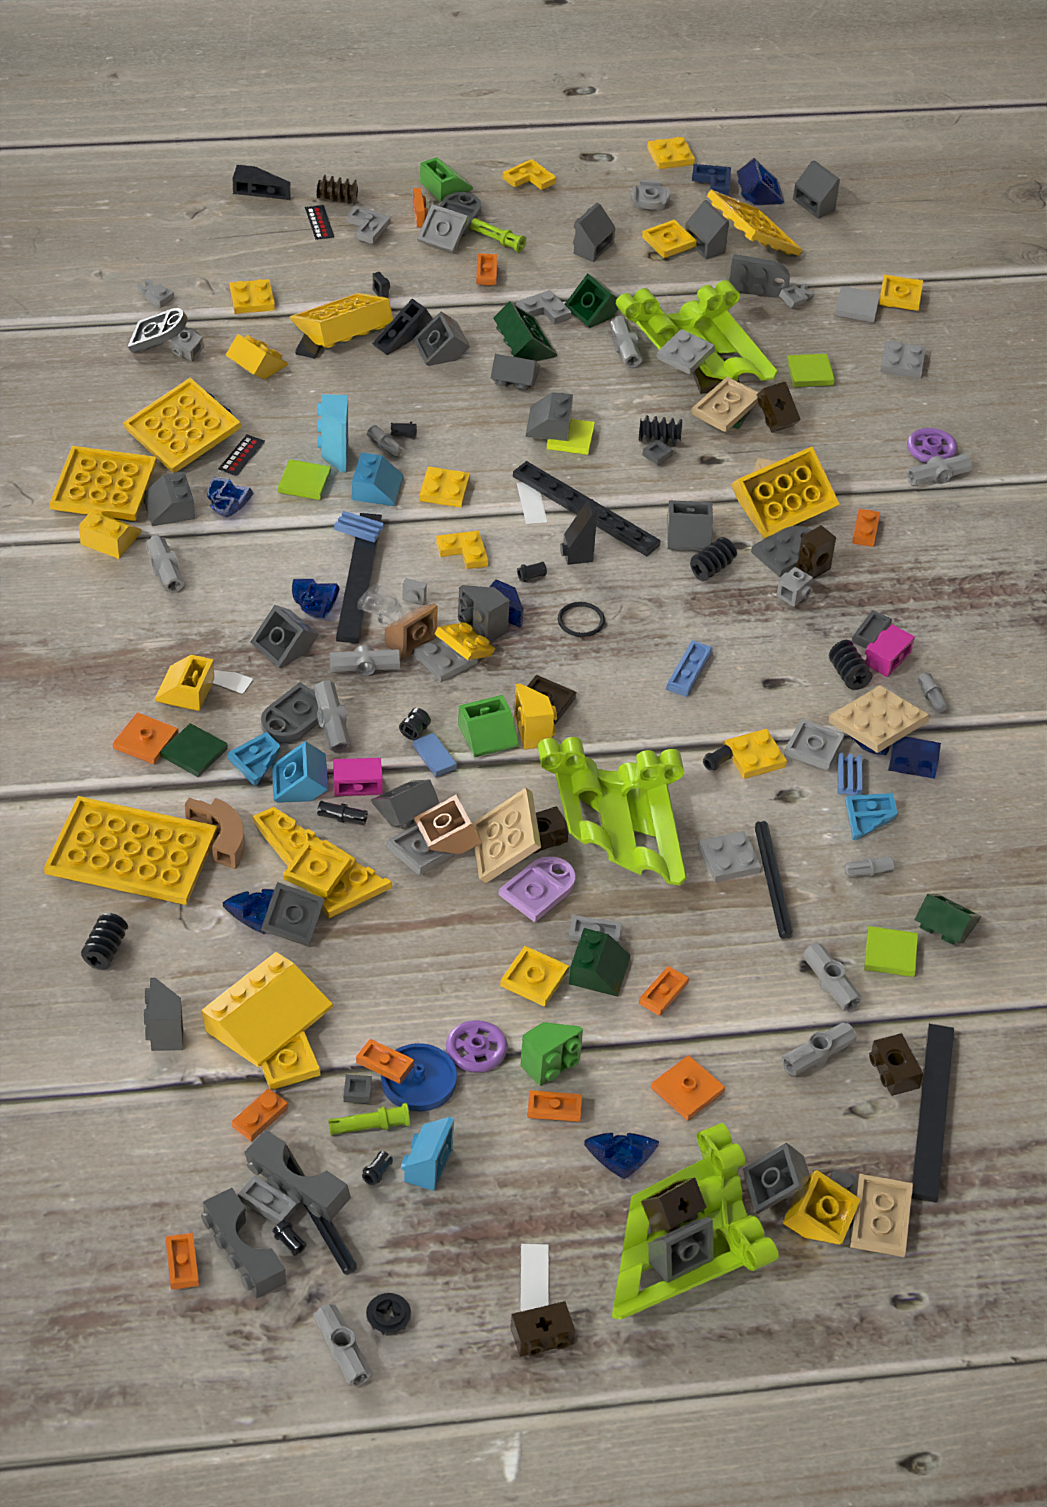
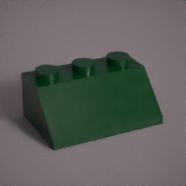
M511 301L493 317L497 324L496 329L505 337L503 341L512 349L510 352L514 357L537 362L557 356L556 351L536 318Z

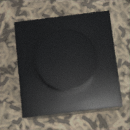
M380 271L373 273V291L379 297L389 298V290L391 288L389 280Z

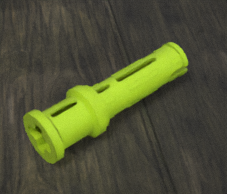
M474 218L470 224L471 230L499 241L502 246L513 248L515 252L520 253L526 245V237L524 235L518 236L510 229L502 230L477 218Z
M403 1103L401 1107L388 1109L380 1107L378 1111L372 1113L330 1118L328 1123L330 1135L332 1136L371 1128L388 1130L389 1127L398 1125L409 1127L410 1118L407 1103Z

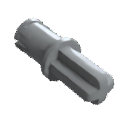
M372 425L368 429V437L373 439L379 448H385L394 457L399 456L402 448L392 440V436L389 433H384L377 425Z
M930 673L921 674L918 682L925 692V698L931 701L938 713L947 710L948 705L941 694V687L937 686Z
M892 856L877 859L867 857L866 860L847 862L845 864V873L849 877L866 874L873 876L875 873L893 872L894 870Z

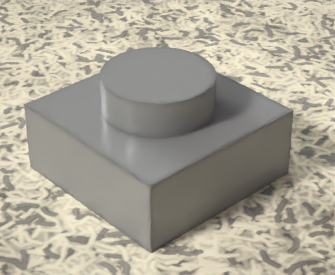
M405 578L402 600L424 605L427 597V583Z

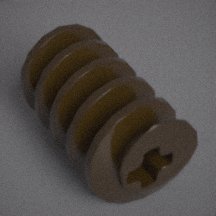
M324 175L322 180L318 181L316 197L320 199L323 195V199L327 200L330 196L331 201H335L338 197L339 202H343L345 199L348 204L353 199V203L356 204L358 196L357 180L354 179L351 185L349 178L346 179L345 183H342L341 177L335 182L334 176H331L330 180L327 181V177Z

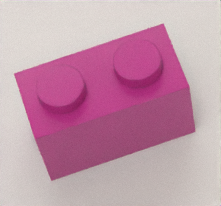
M891 624L886 631L880 632L874 643H870L865 650V655H867L865 664L880 674L889 677L912 652L915 636Z
M381 758L333 759L334 797L381 795Z

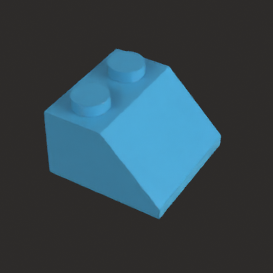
M361 452L352 479V500L395 506L403 474L382 455Z
M306 741L272 765L274 801L277 803L312 801L328 790L326 753Z
M447 1117L423 1124L420 1133L414 1134L411 1142L412 1151L410 1155L406 1154L401 1165V1170H404V1182L435 1191L453 1150L454 1118Z

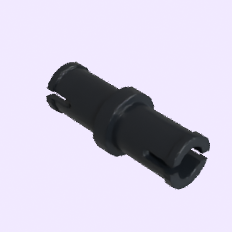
M322 800L318 805V810H321L317 811L318 816L337 819L340 823L347 821L363 826L367 822L368 817L365 816L368 815L367 810L351 808L344 803L337 805Z

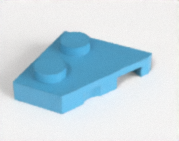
M265 732L228 752V760L253 786H256L280 754L281 749L280 745Z
M893 793L846 796L845 799L853 840H857L896 819L898 814Z

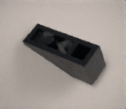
M236 165L232 177L233 194L283 200L291 199V182L256 166Z
M412 298L375 339L372 345L384 354L389 355L412 341L433 318L424 306Z
M593 498L586 501L564 533L563 543H560L561 556H565L567 565L593 562L597 511Z

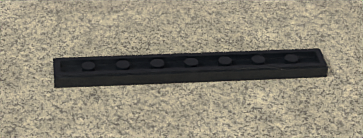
M525 461L513 471L515 479L525 483L576 515L586 501L591 499L528 461ZM594 501L597 511L596 527L646 557L660 546V539Z
M360 513L362 517L382 522V515ZM355 537L336 634L337 642L359 644L378 538L374 543Z
M930 1023L927 1029L911 1198L937 1203L954 1028Z

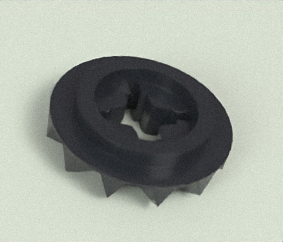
M380 1294L374 1297L367 1306V1322L370 1323L373 1330L381 1331L383 1335L391 1332L395 1335L397 1331L405 1330L406 1325L411 1320L410 1305L406 1299L398 1294ZM392 1307L393 1316L390 1317V1320L385 1321L384 1314Z

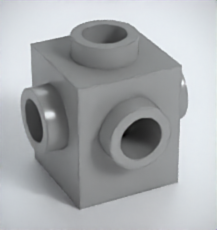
M186 326L170 339L173 353L179 357L183 356L191 362L204 348L203 337L195 329L187 328Z
M794 567L788 573H784L779 580L777 597L795 607L812 593L813 577Z

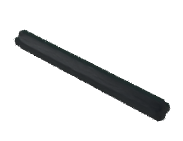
M758 821L755 823V833L779 937L781 939H789L792 937L793 929L769 826L766 821Z
M287 1146L290 1155L287 1168L294 1174L305 1176ZM303 1204L345 1275L355 1272L357 1270V1263L333 1222L328 1221L322 1216L320 1218L316 1217L309 1211L308 1206Z

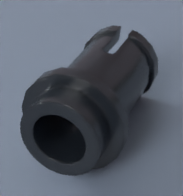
M410 421V423L391 422V436H410V438L417 436V424L413 423V421Z
M543 561L527 566L522 564L517 568V575L520 581L524 580L527 582L530 578L547 574V568Z
M723 745L715 752L705 754L703 764L708 770H717L720 764L733 757V752L729 746Z
M380 1151L372 1163L364 1167L362 1178L367 1184L375 1185L380 1183L383 1173L393 1163L391 1156L385 1161L389 1155L387 1152Z
M283 1220L273 1228L274 1238L281 1240L291 1251L292 1255L296 1256L305 1249L307 1243L292 1229L293 1225L290 1222Z

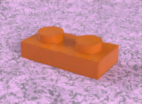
M413 188V208L417 227L423 226L428 214L426 196H422L421 188Z
M478 253L476 284L496 285L497 254Z
M859 508L853 544L874 547L880 512Z
M667 966L641 995L639 1004L661 1016L688 985L689 978Z
M369 1039L356 1055L357 1064L399 1084L402 1083L414 1067V1059L372 1039Z
M268 1088L232 1120V1127L252 1142L288 1109V1102Z
M529 1090L527 1118L580 1122L582 1094Z
M193 1233L165 1236L171 1290L199 1286Z

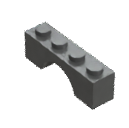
M267 1129L244 1152L248 1162L247 1167L255 1175L261 1174L266 1177L267 1181L274 1188L285 1190L294 1202L298 1204L302 1202L318 1218L322 1216L331 1221L351 1199L348 1185L327 1170L321 1174L309 1177L299 1176L291 1172L287 1168L290 1155L286 1142Z
M230 1188L203 1201L204 1213L201 1214L203 1223L207 1229L212 1228L214 1231L215 1241L221 1250L225 1249L228 1253L227 1258L233 1270H239L245 1289L247 1291L251 1290L257 1299L285 1285V1268L273 1249L252 1248L243 1243L238 1237L239 1230L246 1223L245 1206L234 1189Z

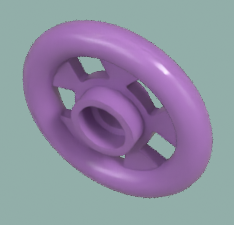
M936 428L919 429L913 432L907 441V448L911 455L924 463H927L935 456H942L943 459L954 457L957 453L955 439L947 432ZM942 441H945L948 445L943 446ZM916 442H921L922 446H917ZM941 451L945 452V454L939 455Z
M480 1020L459 1024L449 1033L446 1040V1051L454 1064L469 1072H485L494 1069L504 1060L508 1050L504 1033L497 1026ZM478 1031H484L489 1034L485 1037L477 1033ZM464 1033L468 1034L469 1037L465 1041L459 1039ZM474 1043H480L481 1045L475 1046V1045H473V1044H474ZM490 1043L497 1044V1051L489 1050ZM464 1048L468 1055L461 1057L457 1051ZM486 1056V1061L476 1062L475 1058Z

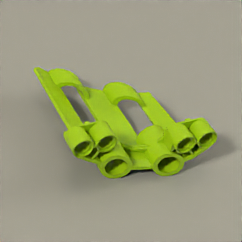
M728 280L720 281L715 289L711 285L702 286L697 292L699 300L688 301L681 307L679 313L666 314L659 306L658 300L647 288L638 290L634 297L630 293H624L617 298L616 306L628 320L635 322L659 350L681 329L714 344L715 351L699 366L706 376L719 379L729 377L738 381L739 375L753 373L761 381L775 379L778 373L776 368L728 312L740 299V293ZM738 353L741 357L729 358L724 362L718 354Z
M578 737L566 738L562 744H559L553 738L543 739L538 743L541 767L554 773L556 776L568 830L572 836L584 845L594 843L601 846L607 851L608 860L639 875H642V871L645 869L652 870L660 874L666 883L679 886L687 879L668 789L669 784L679 780L684 775L681 753L678 750L667 749L660 756H657L654 751L645 750L636 756L637 763L627 762L620 765L617 771L598 769L594 760L585 757L582 740ZM579 799L600 813L602 827L590 821H583ZM633 830L656 837L659 854L646 847H636Z
M724 1123L697 1133L696 1139L703 1159L631 1196L612 1318L622 1320L741 1266L755 1271L779 1259L776 1245L771 1238H765L763 1227L758 1218L752 1215L747 1216L742 1201V1186L738 1174V1168L745 1166L746 1160L741 1147L737 1143H732L731 1134ZM695 1177L707 1206L706 1209L697 1213L699 1217L695 1220L708 1217L713 1220V1261L668 1283L663 1280L639 1291L641 1273L653 1268L649 1263L648 1243L666 1235L664 1230L648 1234L649 1221L641 1201L677 1180ZM682 1222V1223H680V1227H681V1226H684V1225H686V1224H688V1223H690V1222H687V1223H683V1222Z

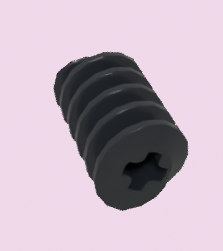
M646 415L643 421L640 418L638 440L641 442L644 436H646L647 442L650 443L652 437L655 438V441L657 439L660 441L663 438L664 444H667L669 439H671L672 445H675L677 440L681 442L683 420L679 419L678 423L675 424L674 418H671L669 423H667L666 418L663 417L659 423L657 416H654L652 422H650L649 416Z
M721 537L699 551L698 554L693 555L690 560V566L696 578L700 581H707L709 577L714 576L715 573L731 564L733 558L737 556L734 544L729 539Z
M842 640L831 648L828 655L829 660L849 689L858 690L869 684L873 677L872 672L869 671V667L865 664V661L861 658L860 653L857 652L851 640Z
M104 913L100 915L89 938L85 942V946L81 950L83 960L97 970H107L114 958V954L118 950L117 947L122 943L121 939L126 935L125 931L128 929L127 922L117 914Z

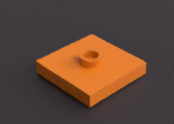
M137 712L114 740L113 749L155 765L161 757L160 751L178 735V728Z
M689 1055L651 1083V1089L687 1121L725 1092V1086Z

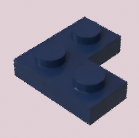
M693 164L692 181L711 183L710 190L729 196L731 167Z

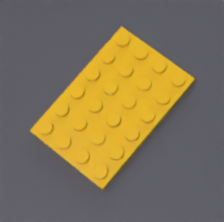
M77 796L44 866V873L46 875L187 905L216 837L217 826Z

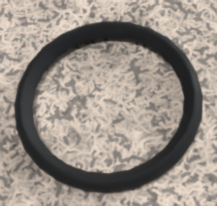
M587 602L567 604L559 611L557 618L561 629L577 637L594 635L605 624L603 612L597 606ZM585 606L598 613L600 623L592 631L584 633L575 632L564 625L562 616L571 607Z

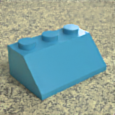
M322 394V402L317 403V416H321V419H318L317 432H321V436L318 435L317 447L322 449L323 459L339 471L346 473L348 455V395Z

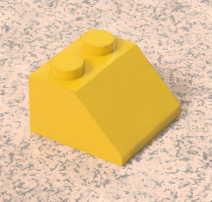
M90 512L79 524L81 545L118 559L142 532L141 528L94 512Z
M521 683L516 684L514 719L524 750L538 748L540 741L556 735L553 722L557 720L556 708L551 706L548 696Z
M816 1170L810 1174V1178L804 1187L796 1192L783 1224L804 1238L840 1245L843 1243L861 1199Z

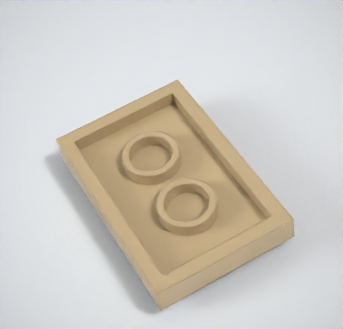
M726 377L692 407L691 415L726 432L758 403V392Z
M859 1174L856 1196L861 1200L853 1217L851 1248L900 1257L905 1256L913 1183Z

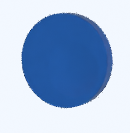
M423 1043L408 1044L395 1050L414 1059V1067L401 1084L381 1075L383 1092L393 1104L401 1107L403 1103H407L409 1111L422 1112L438 1108L451 1098L456 1088L457 1070L453 1060L446 1052L433 1045Z

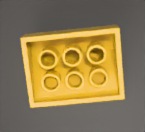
M356 293L292 315L290 320L315 344L329 348L335 346V342L352 340V336L367 335L370 333L369 330L384 329L393 320L389 298Z
M813 446L743 476L730 484L739 504L763 539L840 505Z
M275 952L203 1008L201 1013L205 1030L208 1034L259 1068L265 1060L268 1061L289 1044L297 1034L305 1031L331 1010L333 1004L293 962Z

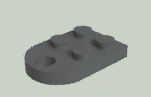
M467 192L449 194L439 205L440 207L468 216L469 220L462 236H465L470 229L472 220L478 218L481 213L480 199Z
M733 254L729 281L741 293L778 297L782 289L788 288L790 274L787 268L779 262ZM776 278H781V279H783L785 282H783V283H778V282L775 281V279H776Z
M173 308L139 320L128 344L129 350L132 353L139 350L144 351L148 347L156 344L161 345L173 338L185 327L188 321L187 315L181 308Z
M803 526L787 527L754 544L751 548V553L781 577L794 567L797 568L802 535L810 532L811 529Z
M299 682L269 705L261 715L263 733L267 732L278 742H291L301 738L319 724L317 717L319 707L315 692ZM274 726H280V727H282V728L279 729V730H273V729H271V728L274 727Z

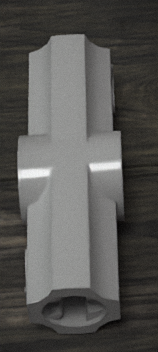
M616 316L610 325L614 335L615 350L620 352L624 365H627L629 368H636L637 365L642 363L637 333L632 332L628 319H625L623 316Z
M968 454L943 459L942 456L932 457L927 464L907 469L908 482L911 486L934 480L939 484L946 483L954 475L971 471V458Z
M159 535L151 536L146 541V546L151 556L153 571L156 576L160 577L165 591H169L171 594L177 593L184 587V581L179 572L176 555L170 551L164 537Z
M362 645L352 652H330V672L356 671L358 675L369 676L375 670L400 669L399 649L374 650L370 646Z
M325 680L315 684L314 692L319 707L317 712L319 726L325 730L329 749L334 752H342L351 745L345 725L347 721L345 707L340 705L334 682Z
M818 942L811 944L803 952V957L819 977L821 989L831 993L843 1011L850 1012L855 1010L862 1003L863 997L845 975L844 965L839 961H835L822 944H818Z
M842 1022L824 1033H813L808 1042L782 1056L781 1061L784 1069L789 1075L796 1076L814 1065H825L830 1056L856 1042L857 1037L854 1029L849 1023Z
M328 1303L321 1306L313 1314V1317L330 1348L331 1358L338 1363L349 1386L358 1387L365 1384L372 1377V1371L355 1341L354 1332L347 1327L336 1304L331 1305ZM345 1343L347 1346L342 1347L338 1346V1344Z

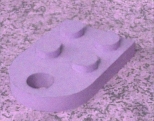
M539 858L499 889V896L536 922L572 892L575 885L574 869L561 858ZM556 869L563 870L565 873L555 874L553 871Z

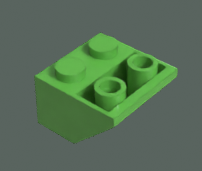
M435 157L420 163V182L440 202L449 194L473 190V187L453 167L439 158Z
M503 695L459 705L458 726L474 758L518 747L519 743L512 713Z
M542 1022L523 1034L520 1066L539 1086L547 1081L555 1080L561 1072L568 1068L571 1069L579 1063L583 1029L580 1026Z

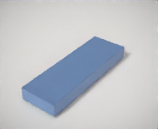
M692 640L669 679L666 690L688 697L710 658L713 647Z

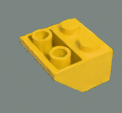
M237 334L226 353L227 357L262 379L270 377L288 364V362L282 359L283 355L274 349L271 350L268 348V344L248 334L246 337Z
M190 655L171 665L155 697V702L200 711L215 679L214 660Z

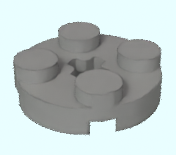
M644 180L640 182V185L636 186L635 184L633 186L631 198L637 209H656L662 211L669 203L670 189L667 186L666 188L663 187L659 181Z

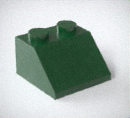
M588 273L564 304L589 328L613 318L619 310L616 306L618 296L600 280Z
M927 894L914 920L921 923L919 926L921 929L929 933L936 931L942 934V940L955 945L956 942L964 943L979 922L981 915L940 894Z
M583 928L570 966L569 985L618 997L631 955L609 934Z

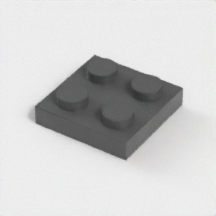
M277 882L261 931L308 947L325 898Z

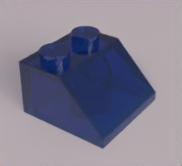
M755 158L737 171L739 179L737 182L742 190L741 195L746 201L749 200L754 205H781L784 203L778 179Z

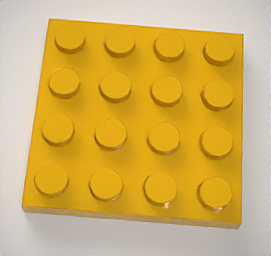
M710 190L707 197L712 201L711 205L718 210H722V215L725 218L733 220L735 222L733 225L737 229L746 233L745 237L753 242L757 240L760 244L764 246L769 245L776 251L781 249L787 255L792 253L799 256L803 251L797 243L759 208L714 190Z
M191 378L123 422L124 429L172 473L178 472L242 428L241 422Z
M72 446L50 500V509L80 514L94 512L111 518L136 521L145 492L155 470L157 459L154 456Z

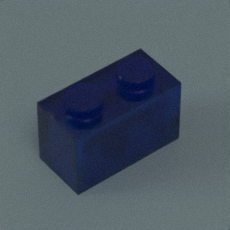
M906 736L892 744L888 771L935 779L941 743Z

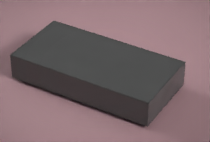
M872 610L852 636V642L867 648L870 643H874L877 640L881 631H886L890 627L892 619Z

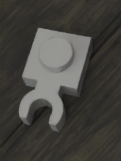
M145 280V287L140 284L138 285V292L141 295H145L147 301L159 308L174 299L173 291L161 284L154 286L151 280Z
M802 284L800 288L793 285L782 289L779 296L787 305L794 308L805 304L807 300H811L815 291H807L808 284Z

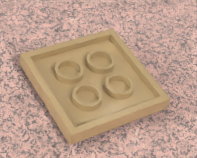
M880 685L829 715L830 724L877 753L929 722V714Z
M524 788L472 823L482 842L475 846L479 880L484 883L489 882L541 848L533 793L527 788Z

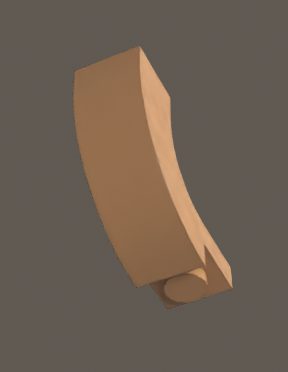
M188 798L185 803L187 820L217 826L219 836L212 846L213 862L236 869L244 853L243 824L238 813L230 805L217 798L214 799L212 804Z

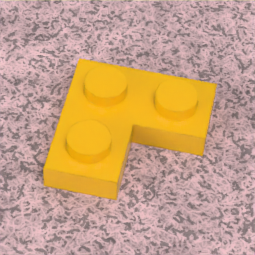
M533 159L506 170L502 174V179L514 188L528 181L541 190L556 184V176Z
M479 530L436 536V545L440 557L462 554L466 569L488 567V558Z

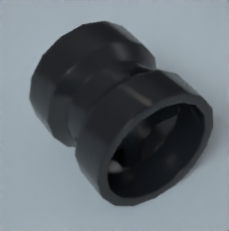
M415 707L409 712L408 718H405L400 723V732L410 740H417L422 734V730H425L430 725L431 718L426 711Z

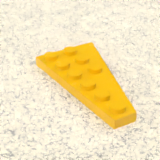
M274 806L252 816L253 824L287 867L307 840L351 858V865L327 898L306 889L310 894L325 898L322 911L329 919L392 888V881L386 877L382 879L375 874V870L368 866L365 868L355 862L353 856L326 839L322 841L310 829H303L296 824V820Z

